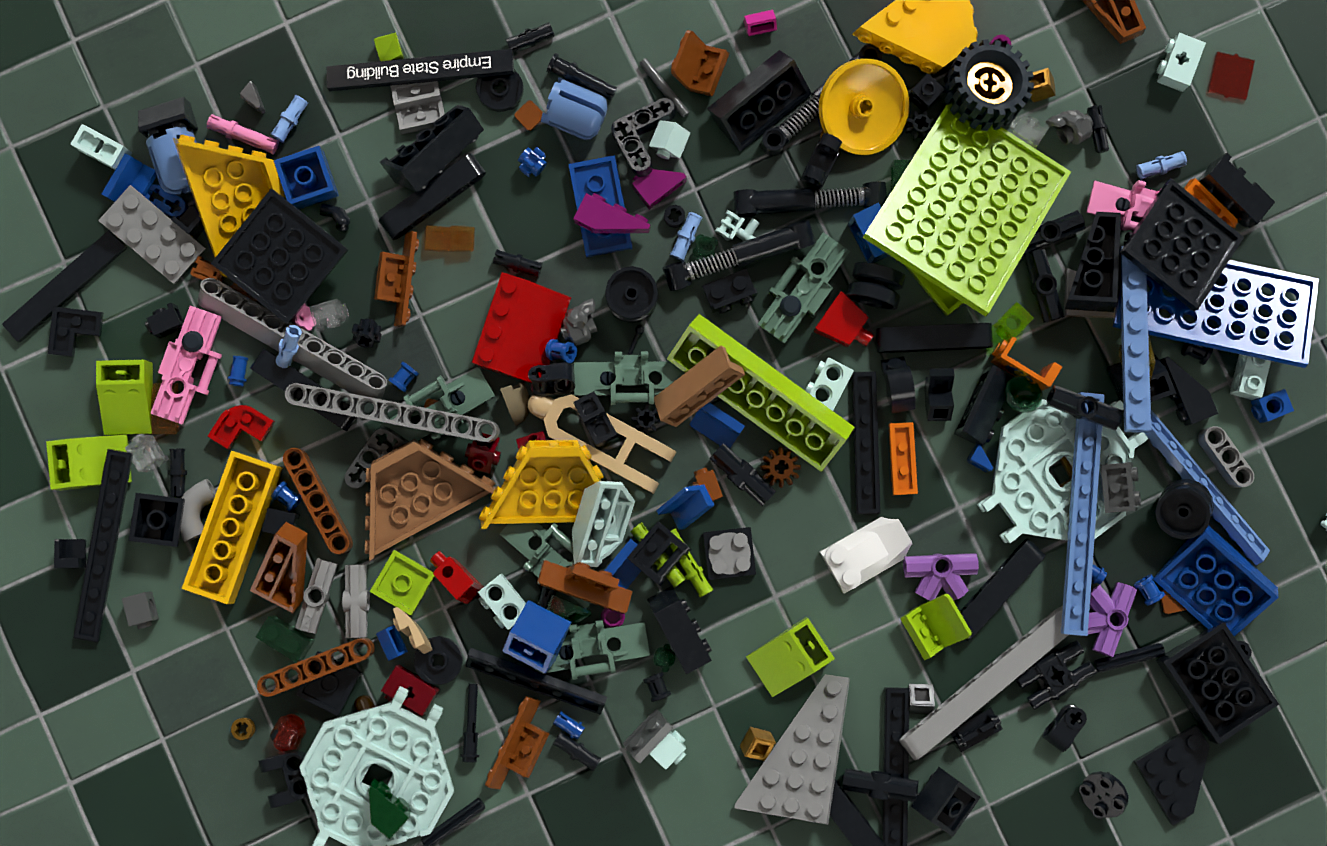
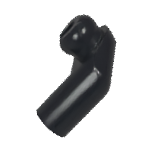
M326 204L321 205L320 215L332 217L335 223H337L336 229L338 231L345 232L349 229L350 218L343 208Z

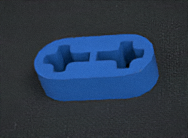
M156 184L151 185L145 195L150 202L170 217L175 216L179 219L188 209L187 203L182 198L165 192L161 186ZM159 192V195L164 198L163 202L158 199L153 201L154 198L151 194ZM170 202L175 205L179 203L181 210L174 211L168 204Z

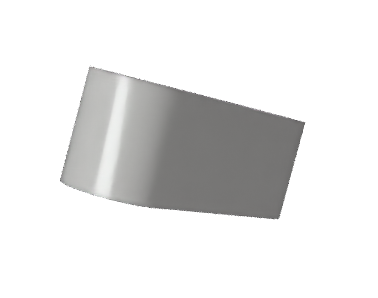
M1218 426L1202 429L1198 434V443L1226 483L1233 488L1250 486L1254 481V472L1226 432ZM1209 432L1215 434L1216 440L1214 444L1208 440ZM1224 451L1230 456L1228 463H1225L1222 459ZM1238 471L1243 474V481L1241 483L1236 479Z

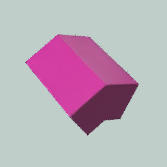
M773 10L744 16V24L748 36L777 30L776 17ZM771 22V24L751 28V26Z

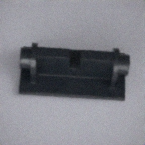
M989 708L962 723L950 734L960 752H963L1001 731L1003 728L1000 725L1002 723L999 717L995 716L992 708Z

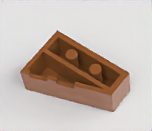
M1082 0L1120 44L1143 35L1146 26L1135 0Z
M285 522L275 534L250 589L251 592L291 613H294L301 604L304 596L307 532Z

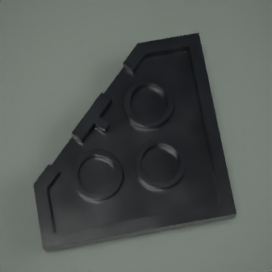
M1197 725L1187 728L1133 761L1171 825L1177 824L1195 811L1210 748Z

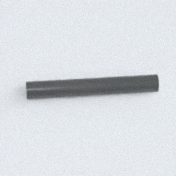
M643 59L639 65L664 96L673 101L675 109L680 116L685 118L690 113L648 59Z

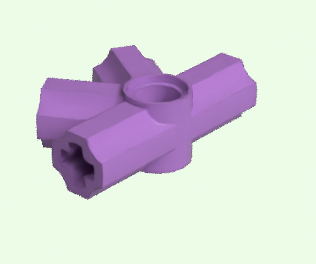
M938 553L923 556H904L903 560L904 577H922L914 592L928 600L935 599L941 587L946 594L951 596L953 601L961 598L969 590L959 575H977L979 569L976 553L947 555ZM944 559L946 563L945 568L942 571H937L935 568L937 561Z
M1116 582L1111 597L1101 585L1091 589L1090 608L1094 612L1089 613L1088 634L1098 633L1092 650L1109 657L1114 656L1123 628L1128 624V614L1137 589L1127 584ZM1113 613L1119 617L1117 626L1112 625L1110 622V616Z

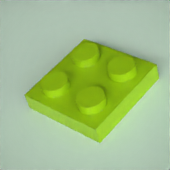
M393 550L370 592L412 616L435 576L430 569Z

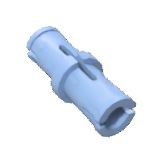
M295 95L286 111L280 114L281 118L270 135L284 143L290 130L298 124V118L308 105V102Z
M1183 151L1165 157L1158 156L1155 160L1138 164L1136 166L1137 175L1140 179H1144L1155 174H1166L1172 169L1186 166L1187 158Z
M688 212L682 229L677 233L678 238L670 256L684 261L691 242L694 243L695 241L694 235L702 220L701 216Z
M290 325L289 328H286L284 339L279 343V353L276 357V364L279 367L287 368L288 365L290 366L293 355L298 351V340L302 331L295 325Z

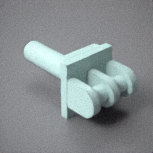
M727 211V217L725 220H721L720 228L717 227L715 230L727 241L733 239L734 236L746 241L755 238L752 235L759 222L751 218L744 230L740 226L745 219L740 218L731 211Z

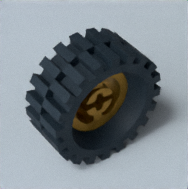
M985 39L979 45L975 41L968 48L966 46L957 56L944 78L946 83L943 86L945 89L943 93H948L944 99L946 105L952 103L951 113L955 115L958 112L961 115L959 121L963 124L966 120L970 121L969 127L974 129L978 125H982L981 130L988 131L991 126H993V130L1000 129L1002 125L1007 126L1029 101L1032 95L1031 91L1034 89V83L1030 82L1034 77L1033 72L1026 71L1030 66L1028 61L1022 62L1020 60L1023 55L1021 52L1017 51L1015 54L1010 50L1013 46L1006 44L1005 47H1001V41L994 40L992 45H989V39Z

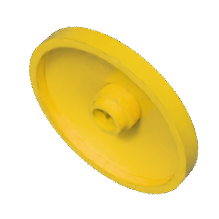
M855 59L838 67L825 82L819 99V118L824 132L839 138L842 141L840 149L852 154L870 155L889 147L903 131L909 114V96L903 79L890 65L875 59Z

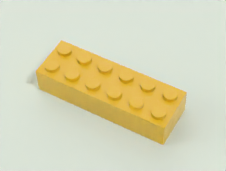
M231 451L182 589L225 604L235 603L265 520L267 508L270 506L271 495L276 489L283 467Z

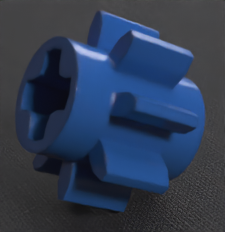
M528 147L518 159V162L521 163L519 166L520 171L528 177L531 173L538 176L547 165V162L544 160L546 157L545 153L538 147L534 150Z

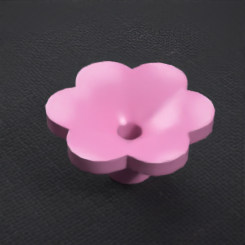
M306 304L292 320L293 324L302 327L307 332L312 330V327L317 324L313 309L307 307Z

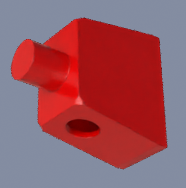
M842 291L813 330L815 333L845 347H849L854 339L867 346L874 336L863 328L868 320V316Z
M441 551L431 557L430 562L437 568L433 572L434 576L456 600L468 604L484 588L457 559L451 556L446 558Z

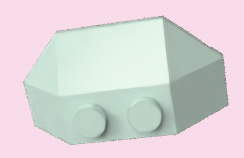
M599 481L584 489L572 528L574 564L580 562L588 564L590 567H598L602 560L622 543L635 504V500L622 482Z

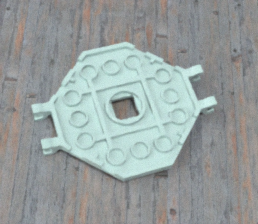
M1044 399L1036 401L1001 427L992 495L977 504L982 512H988L999 504L1014 524L1013 527L999 535L1004 543L1013 542L1021 534L1068 540L1072 479L1060 487L1050 474L1049 467L1064 456L1073 467L1076 418L1069 413L1047 406V400ZM1121 400L1110 404L1112 407L1124 410V404ZM1102 426L1094 539L1126 516V511L1105 513L1101 465L1131 462L1134 458L1135 448L1148 440L1145 433L1136 432L1127 439L1119 426L1116 430Z
M399 686L391 703L323 723L300 765L302 777L304 776L308 796L315 811L320 830L312 846H324L328 837L347 846H392L416 836L422 837L431 834L454 793L453 783L435 728L437 721L442 715V707L434 704L427 719L424 720L401 708L407 697L408 690ZM374 763L393 773L387 785L390 787L391 793L397 798H403L410 805L411 809L409 819L390 839L376 829L370 820V786L363 783L362 780L371 764Z

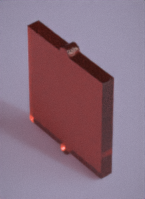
M1216 52L1208 92L1224 95L1225 98L1232 97L1246 100L1255 60L1239 57L1238 54L1230 55Z

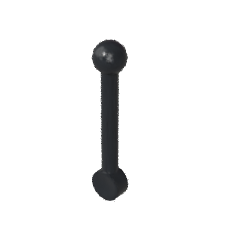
M638 325L635 328L636 334L627 355L633 354L640 334L645 330L642 325Z

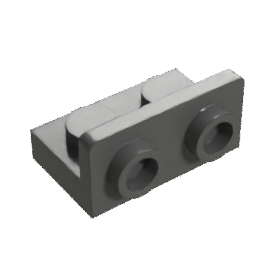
M1133 462L1101 465L1105 513L1136 511L1137 506L1141 505L1140 491L1135 490V481H1139L1138 468L1133 467Z

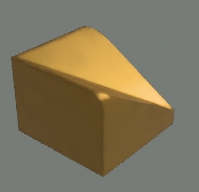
M1049 68L1033 72L1034 77L1030 81L1034 83V89L1031 91L1032 95L1030 97L1032 102L1056 96L1054 78Z
M750 727L740 747L745 757L765 761L776 742L771 732Z

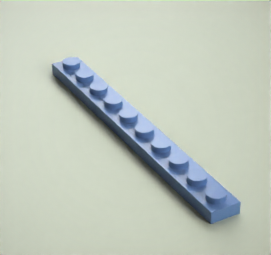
M1078 393L1083 396H1092L1097 401L1104 403V394ZM1082 402L1081 410L1087 414L1088 405ZM1077 418L1061 634L1088 636L1102 426Z

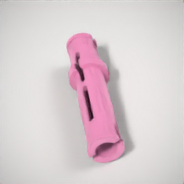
M211 114L207 121V129L226 135V138L230 140L242 141L271 154H275L277 151L279 140L242 127L236 121L232 120L230 122Z

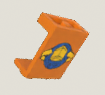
M1013 336L996 345L991 354L994 356L991 363L1039 392L1050 388L1062 369V366L1053 362L1043 367L1038 375L1007 356L1017 340Z

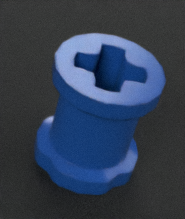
M551 339L546 345L545 355L549 360L560 359L564 362L572 363L577 355V347L572 342L560 343L557 339Z
M402 361L401 368L393 378L390 377L388 380L405 393L408 384L419 373Z
M285 481L279 484L271 495L273 500L277 499L285 505L288 512H292L302 500L301 495L290 489Z
M1151 574L1134 584V587L1138 588L1145 598L1146 606L1154 604L1165 596V593L1160 591L1153 581L1154 577Z

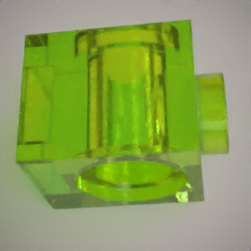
M1016 302L1011 305L993 326L996 328V334L1003 340L1009 339L1012 336L1016 338L1034 317ZM1007 318H1013L1016 321V329H1011L1007 326Z

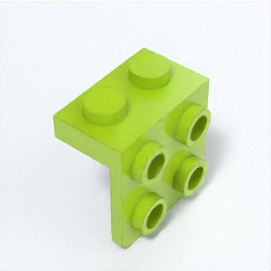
M949 594L941 595L923 603L900 618L924 660L933 657L949 645L967 639L972 634Z

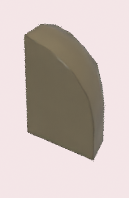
M523 382L513 387L510 385L500 389L515 426L522 423L529 414L527 403L530 397Z

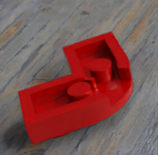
M239 405L228 410L226 409L220 415L207 437L227 449L232 447L242 430L263 442L275 421L250 406Z

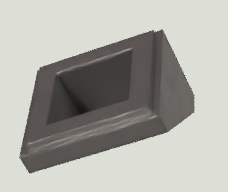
M250 81L241 91L240 96L254 109L264 114L265 108L258 90L253 82Z
M909 684V713L930 714L935 707L933 684Z

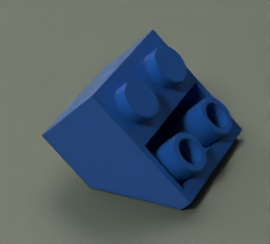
M528 600L509 633L503 652L546 673L557 659L571 622Z

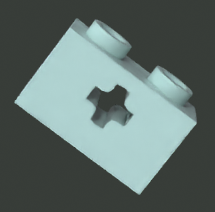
M1179 33L1174 39L1170 38L1164 50L1167 53L1166 58L1160 62L1156 73L1159 74L1157 82L1181 92L1186 90L1191 84L1206 43Z

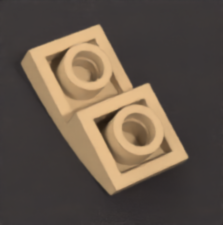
M398 607L394 608L395 618H393L396 629L409 637L414 649H419L423 654L432 651L431 644L420 626Z

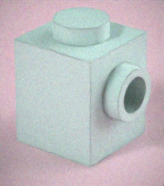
M660 120L649 146L657 151V156L669 160L670 157L680 158L690 132L676 122Z
M676 730L673 733L670 731L649 754L666 770L673 762L677 765L686 755L683 752L686 749V746L683 744L685 739Z

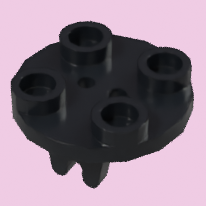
M1093 772L1084 779L1079 787L1084 803L1096 818L1117 817L1125 811L1128 805V793L1125 786L1109 772Z

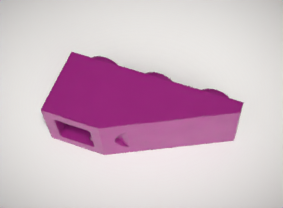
M587 193L585 194L573 218L575 224L595 234L649 233L651 229V224L647 223L648 219L639 214L632 216L626 213V208L618 204L613 206L605 203V198L595 193L592 196Z

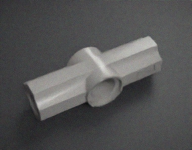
M317 558L308 588L304 592V601L295 628L316 634L325 604L329 600V591L338 564ZM315 589L320 590L322 594V599L318 603L314 602L311 597Z
M345 565V591H343L342 606L345 612L346 638L367 637V612L370 609V593L367 590V565Z

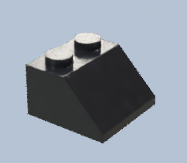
M136 493L129 541L178 547L185 499Z
M938 767L930 776L923 790L917 794L916 802H913L911 807L933 824L954 836L981 797Z

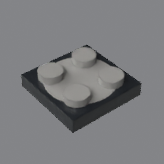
M751 527L703 532L708 580L756 575Z

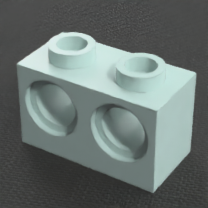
M83 124L70 144L80 152L116 170L125 153L130 156L132 154L123 145Z
M1239 354L1229 394L1250 400L1262 398L1271 361Z
M828 357L825 362L820 361L815 371L818 377L814 383L809 382L805 391L816 398L815 393L817 390H825L828 398L821 403L833 411L854 370ZM830 368L838 372L839 376L835 381L828 379L826 375L827 370Z
M503 574L498 575L478 592L481 596L478 600L486 610L492 609L496 614L493 619L502 629L504 627L508 630L511 629L526 605V602ZM493 587H498L502 591V597L498 601L490 597L489 593ZM507 606H514L517 609L515 619H508L505 616L504 611Z

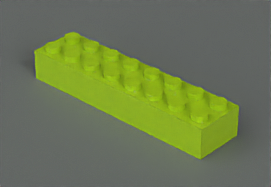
M698 314L687 327L667 357V360L686 373L719 346L725 347L729 360L743 367L745 375L720 393L718 397L822 472L848 439L854 426L702 315Z

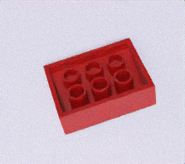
M502 272L472 363L477 367L532 384L528 377V371L537 365H550L551 360L546 357L545 348L549 340H558L560 328H562L571 297Z

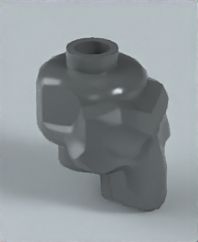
M1079 110L1063 111L1045 121L1048 128L1052 126L1058 128L1056 131L1057 136L1064 145L1070 143L1078 145L1092 136L1093 121L1089 115H1084Z
M593 298L582 302L565 313L564 327L560 328L565 341L570 340L575 346L588 342L591 339V334L597 332L591 313L595 311V301Z

